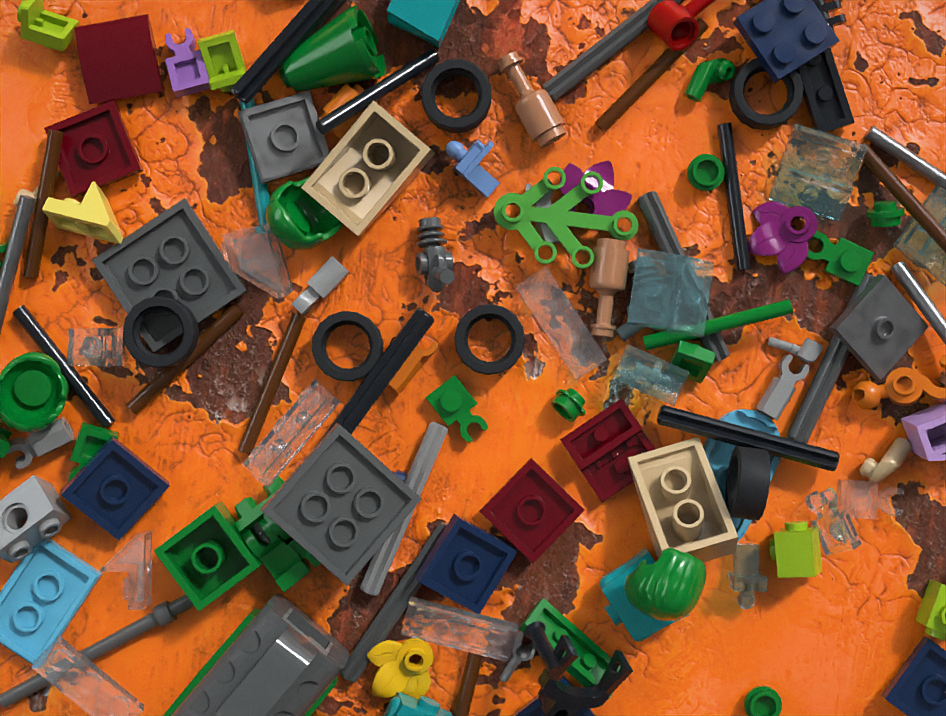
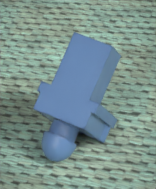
M477 140L466 150L463 148L462 143L450 141L446 145V153L451 159L453 158L457 161L451 169L467 181L483 197L488 198L500 183L484 170L479 163L492 149L494 143L489 140L483 144Z

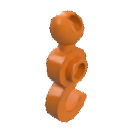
M946 355L941 356L939 361L940 366L946 369ZM900 367L893 370L887 376L885 384L877 385L871 381L858 383L853 388L852 400L855 405L862 409H872L880 403L881 399L885 398L899 406H910L921 398L922 393L930 399L946 401V387H937L926 376L914 369ZM855 394H861L864 396L861 400L858 401L854 398Z

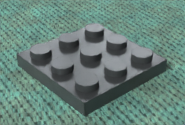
M185 198L125 237L121 244L116 243L92 259L127 314H129L133 306L142 300L161 296L178 300L189 307L199 325L248 292L213 237ZM164 310L154 311L146 316L141 323L139 331L153 353L159 352L183 336L184 333L182 323L178 317Z
M336 423L260 510L339 580L348 585L422 498L340 424Z

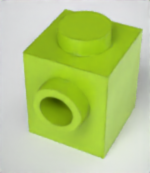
M807 521L785 522V528L774 532V538H771L769 543L771 560H776L778 578L816 577L822 572L819 527H808Z
M930 579L915 621L926 626L924 633L946 641V585Z

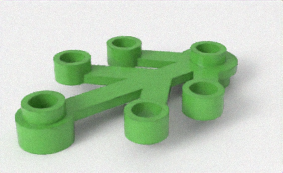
M559 167L547 169L543 179L524 194L507 193L497 200L494 207L496 222L506 230H517L534 251L535 260L543 265L553 262L557 255V249L553 243L543 241L531 222L546 224L571 256L573 266L578 269L588 268L594 261V253L589 247L582 246L568 227L607 231L613 239L624 241L634 237L639 227L636 216L629 211H618L613 216L569 211L587 196L596 195L602 189L603 179L596 172L584 174L580 184L549 208L534 207L533 205L550 190L557 191L563 187L566 175ZM550 173H558L561 177V183L559 185H551L547 180V176ZM589 177L595 178L598 182L597 189H587L584 183L585 179ZM516 205L520 210L519 216L516 218L507 216L505 211L507 206ZM619 219H627L630 222L629 231L622 232L618 229L617 222ZM547 246L551 249L552 256L550 259L544 260L539 257L538 250L540 247ZM578 251H585L588 254L589 261L587 264H579L576 261L575 256Z

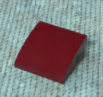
M149 14L74 27L89 104L164 90L155 53L157 47Z
M622 398L560 439L602 503L634 482L628 457L655 450L643 432V428Z

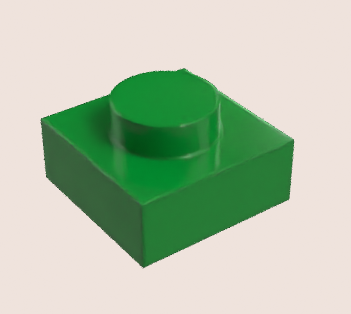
M680 340L669 360L667 372L701 384L713 365L716 352L707 350L700 345Z

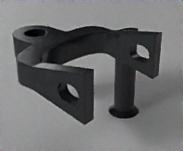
M532 622L524 631L525 636L532 640L545 665V669L538 679L541 686L538 692V699L542 703L541 708L544 716H575L581 707H600L633 672L622 651L615 650L597 685L592 687H575L561 683L557 679L579 657L569 637L562 634L555 649H553L545 634L546 626L543 622Z

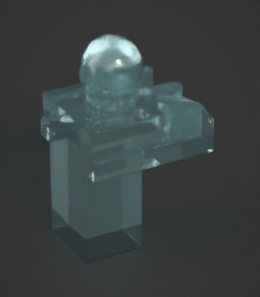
M737 543L736 551L733 553V572H728L727 575L729 587L734 592H739L737 601L742 609L753 607L756 600L754 591L767 592L768 577L759 573V545L756 543Z

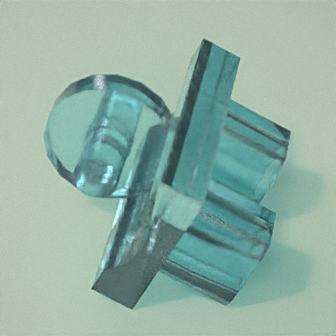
M627 344L612 379L675 406L689 371Z

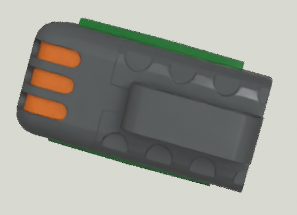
M275 593L261 610L253 609L163 716H311L335 687L338 681L337 676L344 669L350 654L339 641L282 594Z

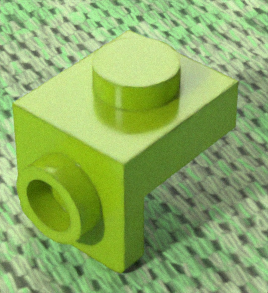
M23 0L17 11V20L21 22L22 39L43 45L48 49H56L63 52L75 38L74 27L78 26L79 21L44 10V0Z
M235 30L198 39V45L209 75L211 90L220 88L221 92L231 91L232 87L247 71Z

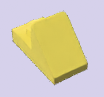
M94 181L91 183L82 203L71 198H65L63 201L48 197L42 208L56 228L121 244L123 240V235L110 203Z

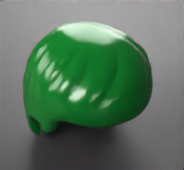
M309 177L298 182L288 181L278 187L271 194L269 204L266 207L265 218L273 235L285 246L295 250H308L317 247L339 232L344 225L301 188Z
M28 352L11 360L1 371L0 420L8 427L28 433L41 431L53 424L61 414L68 397L69 386L66 378L62 375L59 364L51 356L40 352Z
M667 548L662 551L660 558L655 563L646 564L647 561L643 560L636 570L626 577L624 583L625 595L635 609L656 620L676 621L688 615L697 605L705 585L706 570L704 563L699 558L689 553Z

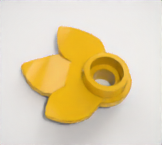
M410 638L403 643L386 640L375 645L367 653L368 659L379 667L372 681V694L374 696L390 698L394 697L398 691L419 699L420 696H424L431 684L428 669L433 663L434 655L431 646L426 641L419 638ZM414 654L422 656L416 662L409 661V658Z

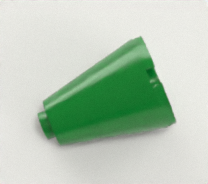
M354 5L302 42L279 68V74L287 88L292 86L296 92L378 79L386 75L387 69L384 55L376 56L377 49L375 44L379 43L370 21L363 10H357V5Z

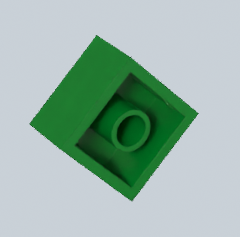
M223 502L212 506L154 550L155 554L198 611H201L263 564L245 543L242 534L234 524L237 522Z

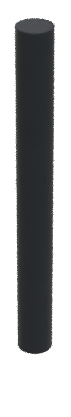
M430 49L318 120L316 122L317 129L321 134H327L366 109L373 100L375 102L436 64L439 61L437 53Z
M723 123L717 125L721 161L725 171L724 184L736 271L749 270L751 267L732 123Z
M22 305L12 313L41 351L51 356L59 364L62 375L66 378L68 385L97 422L105 429L111 426L116 421L27 307Z

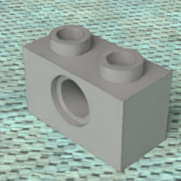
M33 475L0 500L1 559L14 563L25 558L31 553L33 547L45 538L57 534L61 530L62 525L72 518L53 484ZM27 518L25 525L22 527L24 520Z

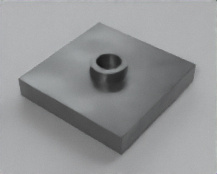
M310 91L238 111V116L261 184L317 168L330 153L325 136L316 127V122L319 118Z
M878 274L830 326V329L874 379L882 380L929 326L885 275Z

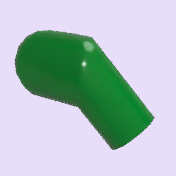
M716 58L698 64L684 96L695 102H700L708 85L733 78L736 72L734 63L725 58Z

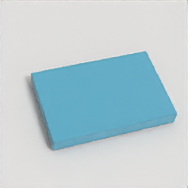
M45 538L32 548L28 556L20 561L0 591V643L38 669L42 667L103 573L52 539Z

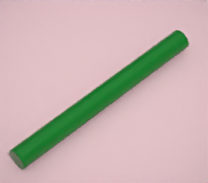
M787 299L643 336L645 349L648 351L679 343L680 340L687 341L793 314L790 300Z

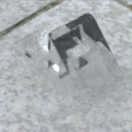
M123 328L68 329V366L127 367L128 349L124 342Z
M143 531L136 534L99 570L100 572H128V577L124 578L122 587L123 599L128 600V610H144L151 605L152 531Z

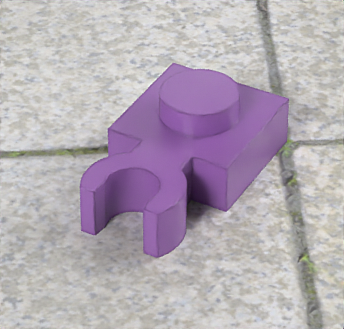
M189 28L184 29L186 40L182 44H175L170 33L165 35V42L170 52L175 55L174 57L166 58L165 61L172 89L177 98L211 89L209 75L200 49L194 51L196 40Z

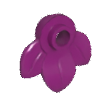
M610 161L594 164L584 173L580 168L571 163L564 169L566 181L560 189L563 196L580 184L581 178L587 172H596L602 177V189L596 195L587 196L580 202L587 205L589 214L613 216L618 211H625L630 204L631 194L613 189L614 171ZM589 177L585 179L584 183L587 189H597L598 182L595 178ZM574 206V207H573L571 210H569V211L576 212V211H575V207H576V206Z
M774 201L761 204L753 210L754 217L761 225L756 228L750 237L748 252L759 256L776 255L780 271L783 274L792 272L808 256V240L817 231V218L813 211L804 206L788 208L782 203ZM795 218L805 220L806 224L802 230L797 231L791 227V223Z

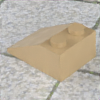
M373 100L301 188L359 237L413 181L434 156L435 152Z
M699 437L628 457L632 477L658 559L662 551L667 548L689 553L702 560V562L735 553L738 535Z

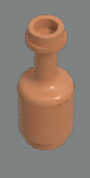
M514 51L497 61L500 67L499 71L501 74H508L520 95V100L515 104V110L533 142L537 141L540 148H544L566 135L563 128L565 122L545 89L534 90L520 67L523 59Z
M598 238L596 247L592 248L594 261L590 267L589 286L599 293L596 323L590 324V328H592L591 335L613 337L614 330H616V326L611 325L613 298L617 292H623L626 287L630 252L626 250L627 241Z

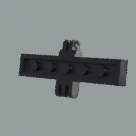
M812 0L833 31V27L847 21L845 14L831 18L829 16L830 12L842 8L840 0L825 3V0ZM831 49L797 70L801 76L804 87L803 98L816 136L855 123Z

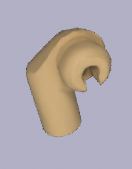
M896 438L879 463L873 458H867L860 468V474L869 478V482H881L901 466L912 450L911 443L904 438Z

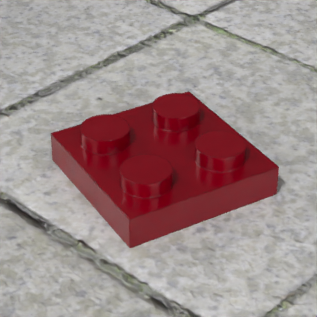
M114 100L44 128L46 134H48V129L64 132L58 164L73 198L85 195L93 181L96 182L99 188H103L144 171L118 105Z
M530 458L479 512L534 563L585 509Z

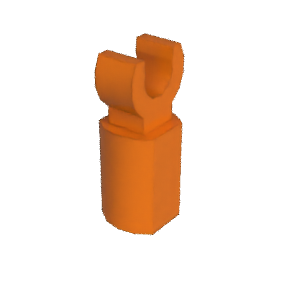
M434 341L428 349H421L417 344L388 385L401 394L423 364L420 360L424 356L432 355L437 350L439 343Z

